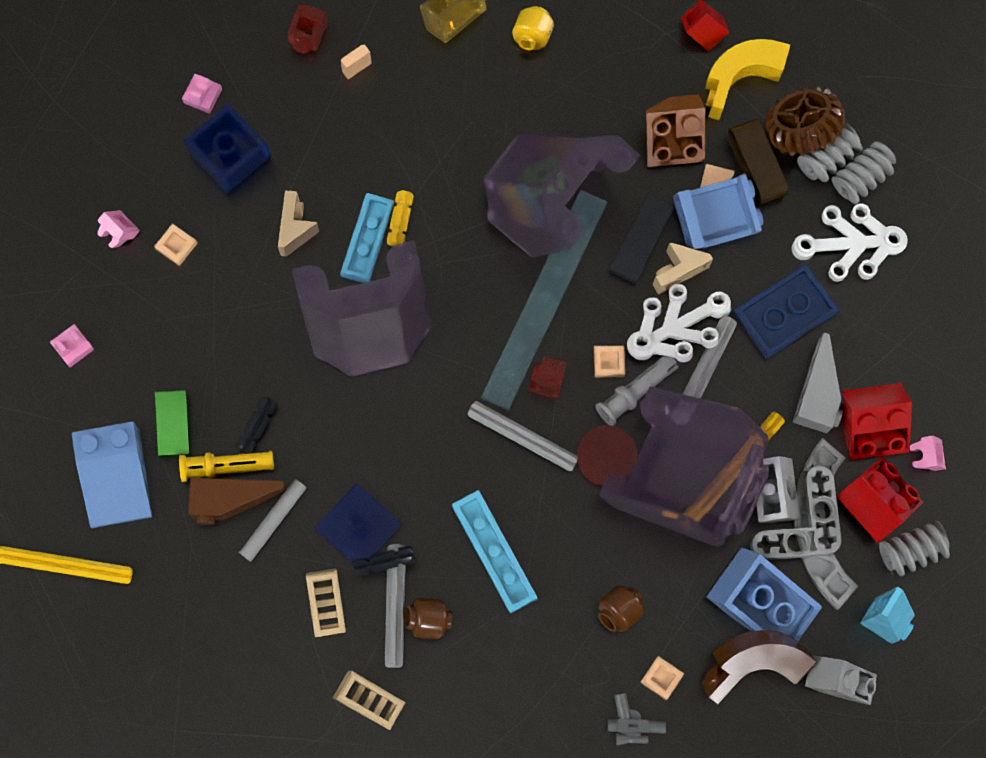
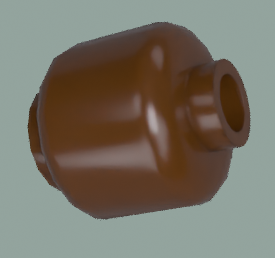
M616 586L600 600L598 604V618L612 632L628 631L644 614L643 598L632 587L628 589L625 586Z
M417 598L412 605H408L406 608L405 628L410 630L412 636L417 639L438 640L444 636L446 629H451L452 611H447L443 600Z

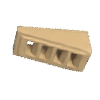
M337 569L306 573L315 637L346 632ZM332 580V585L314 588V582ZM334 592V598L316 600L315 595ZM336 605V610L318 613L317 608ZM338 618V623L320 626L319 620Z
M353 671L346 673L333 696V699L388 730L392 728L406 703ZM356 682L359 685L351 699H349L346 695L353 683ZM365 688L370 691L361 706L357 702ZM376 695L381 696L374 711H369L368 709ZM387 701H390L392 705L385 718L379 717Z

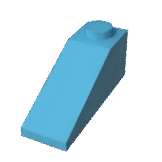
M896 587L874 599L860 624L893 644L900 639L904 641L908 637L914 626L910 622L915 614L904 591Z

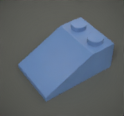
M127 422L72 432L76 466L90 527L97 528L153 517L140 429L134 422Z
M741 547L707 595L710 601L748 630L777 631L791 636L797 641L800 640L822 608L819 603L761 554Z

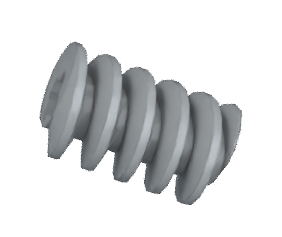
M845 122V127L842 128V135L835 137V143H827L825 150L819 148L815 150L814 154L811 151L806 152L803 157L801 155L798 157L797 162L801 171L811 180L818 178L822 182H827L829 180L827 172L835 175L837 173L836 166L840 168L845 167V159L848 161L853 160V152L860 154L863 151V147L856 131Z
M879 141L873 142L870 148H866L862 152V155L856 156L853 162H849L844 169L839 170L836 176L832 177L834 187L845 199H848L853 204L859 203L858 194L866 197L868 195L867 188L870 190L876 189V181L883 183L886 180L884 174L891 176L894 173V168L892 167V164L896 163L894 153L885 144Z
M938 520L934 522V525L926 524L923 526V529L916 528L912 530L911 534L906 532L901 534L900 538L893 537L889 543L886 541L879 543L880 554L885 566L890 571L895 569L900 576L905 575V565L911 572L916 571L915 561H918L923 568L926 567V557L928 556L933 563H937L938 552L945 559L950 557L947 534Z

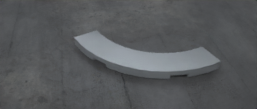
M824 438L819 441L810 453L799 476L796 490L801 519L793 520V528L809 527L804 490V477L811 468L819 465L828 468L834 477L839 466L846 458ZM816 473V476L811 481L818 484L819 492L816 495L812 494L813 498L827 495V493L822 494L821 485L826 482V479L820 478L819 473ZM823 502L817 503L814 507L815 514L821 519H825V503ZM816 525L817 529L823 527L824 531L823 537L818 539L819 544H824L825 548L828 549L829 542L826 525ZM795 535L798 551H801L804 547L803 539ZM834 554L801 558L806 572L816 588L836 610L844 604L858 587L843 570Z

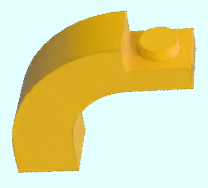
M755 39L737 44L723 53L713 65L705 85V89L710 90L706 106L711 107L708 117L716 120L720 119L729 88L737 80L748 76H758L778 82L784 70L790 44L775 40Z

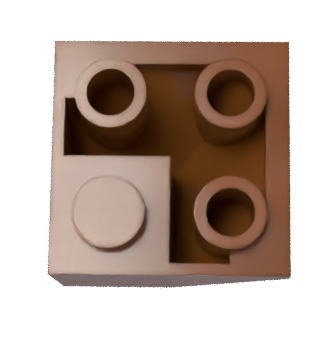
M699 94L669 97L646 110L647 167L705 162V107Z

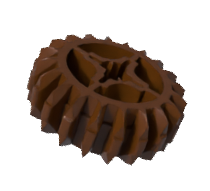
M808 86L803 91L796 89L795 93L791 95L785 93L783 100L777 99L776 106L769 107V114L765 116L766 133L771 144H773L774 148H778L781 153L788 152L790 156H793L798 152L802 157L806 152L811 151L814 154L815 150L819 148L825 150L827 143H835V137L842 135V128L845 127V111L837 95L832 94L829 89L822 91L819 86L814 90H811Z

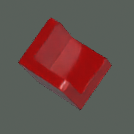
M699 0L681 17L686 33L707 51H710L730 33L725 19L704 0Z

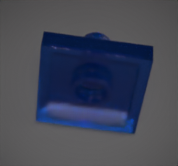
M356 483L319 523L315 530L354 564L355 559L362 557L369 559L370 555L377 554L402 526V523Z

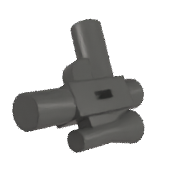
M626 693L614 696L619 719H607V732H616V746L627 743L648 744V736H641V733H666V721L641 720V714L637 710L629 709Z

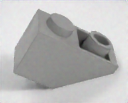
M812 655L816 663L808 671L805 686L824 694L871 705L872 696L876 691V674L845 660Z

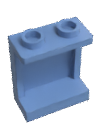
M746 174L698 189L681 191L673 196L688 248L700 250L754 235L761 231L763 217L760 209L755 208L752 198L755 197V189L752 181L747 180Z

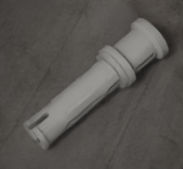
M661 357L625 387H617L615 394L605 402H598L595 405L597 412L607 424L613 426L616 424V419L628 409L633 410L636 407L637 401L644 394L677 370V362L673 357Z

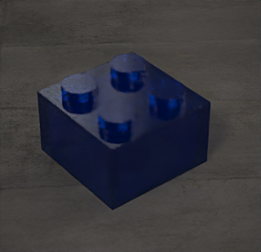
M229 103L183 140L188 153L226 194L271 157L268 144Z

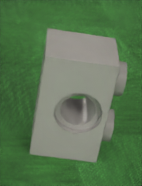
M777 456L750 461L759 522L773 524L801 519L792 459Z

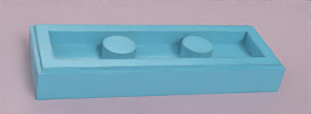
M366 193L340 272L341 277L365 284L370 283L395 205L394 200Z

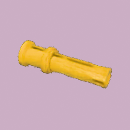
M207 452L205 456L197 457L180 455L181 481L187 482L191 478L203 477L213 479L219 474L274 470L273 452L214 456V453ZM256 461L255 464L230 465L233 462ZM216 464H224L222 467H216ZM191 466H203L200 469H190Z

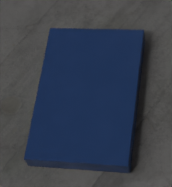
M805 263L735 308L732 313L764 358L768 360L837 315L840 309Z

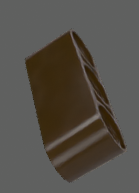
M754 119L729 128L728 138L743 174H746L747 180H751L755 189L754 199L757 204L761 205L788 195L785 177L760 122Z

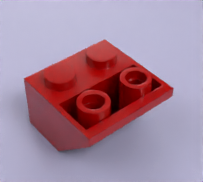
M901 383L842 391L841 410H843L841 418L850 460L910 452L912 401Z
M881 457L836 496L877 543L900 526L924 503L918 491L913 486L908 485L899 475L895 465L888 462L884 457Z

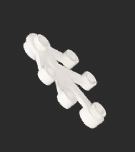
M865 204L855 205L850 216L855 223H862L875 235L872 236L862 234L841 217V211L838 207L831 205L823 211L822 221L827 225H832L846 237L814 239L810 235L803 234L798 236L792 244V253L799 260H808L815 252L849 250L839 262L832 264L828 272L829 277L833 281L839 282L847 276L848 269L866 248H878L870 260H864L858 267L859 276L868 280L874 277L878 266L888 254L897 255L906 248L908 240L906 233L897 226L885 227L872 217L869 207ZM856 210H862L865 213V217H858ZM833 212L836 215V219H829L826 213ZM895 236L898 243H891L888 237ZM801 242H808L810 249L802 248ZM863 266H870L872 273H865ZM834 268L842 269L843 275H836Z
M674 284L669 289L670 302L663 327L654 332L652 331L655 317L661 314V302L653 297L646 299L643 303L644 318L640 331L633 333L627 341L628 352L638 360H646L653 354L676 358L680 362H687L693 356L692 345L688 342L702 344L706 348L715 347L718 344V332L716 329L708 327L702 331L687 328L708 316L717 319L728 316L731 311L729 296L723 292H715L708 297L706 304L678 318L681 305L687 299V290L681 284ZM675 292L682 293V295L679 297L674 296L673 294ZM715 301H723L724 303L718 305V304H715L714 302H715ZM654 305L657 309L649 310L648 307ZM711 335L714 339L706 340L704 337ZM668 338L683 340L675 346L661 343ZM639 342L647 343L645 346L637 345ZM682 349H686L689 351L687 354L679 353V351Z

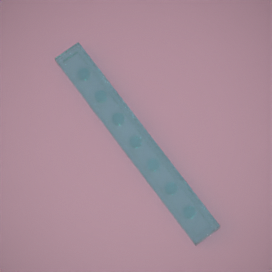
M580 190L481 399L509 411L603 214L607 201Z

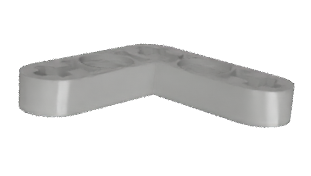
M819 465L815 466L804 477L809 527L761 531L752 538L750 542L751 551L761 554L766 560L827 556L839 549L841 545V532L833 474L828 468ZM816 473H819L820 478L826 479V482L821 485L822 494L828 493L829 497L819 496L813 498L812 494L816 495L819 492L818 484L811 481L816 476ZM819 502H823L830 507V516L826 519L817 517L814 512V507ZM832 523V527L826 528L828 538H833L834 543L830 544L828 549H826L825 545L819 544L818 541L824 535L823 527L817 529L816 525ZM798 535L803 539L804 547L801 551L795 552L788 547L787 540L789 536ZM778 536H782L780 546L783 553H779L780 547L770 548L767 552L768 554L764 553L763 548L757 547L762 538H766L767 543H777L779 541Z

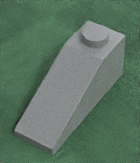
M823 333L817 341L792 422L827 434L833 426L838 427L843 410L839 409L841 395L830 334Z

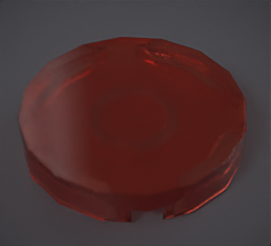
M603 425L595 427L583 436L578 445V467L585 478L596 485L609 486L620 484L630 476L636 466L637 450L635 443L627 432L616 426Z

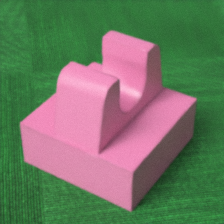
M194 74L182 100L185 104L210 114L222 91V87L208 78Z
M121 210L104 212L98 219V222L101 224L98 235L105 237L110 233L113 236L112 241L109 243L111 248L119 247L125 241L134 239L140 231Z
M75 324L50 341L69 367H72L94 350Z
M935 436L922 437L921 441L910 445L911 451H922L923 453L920 461L912 462L913 467L933 471L946 469L942 439Z

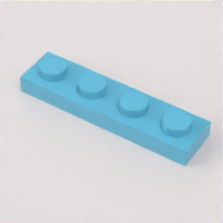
M479 490L453 503L452 508L509 613L511 614L537 600L534 590Z

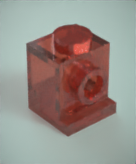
M298 4L287 33L289 43L293 44L292 47L296 51L308 53L309 50L317 52L325 28L327 29L328 26L326 11Z
M543 356L542 362H536L528 392L558 399L567 362Z

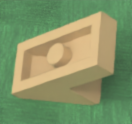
M285 190L278 249L281 256H288L319 232L317 222L301 221L304 203L299 201L296 191Z
M669 243L666 252L674 267L672 264H669L658 270L653 287L658 295L667 291L672 285L680 284L708 269L713 260L712 256L702 251Z

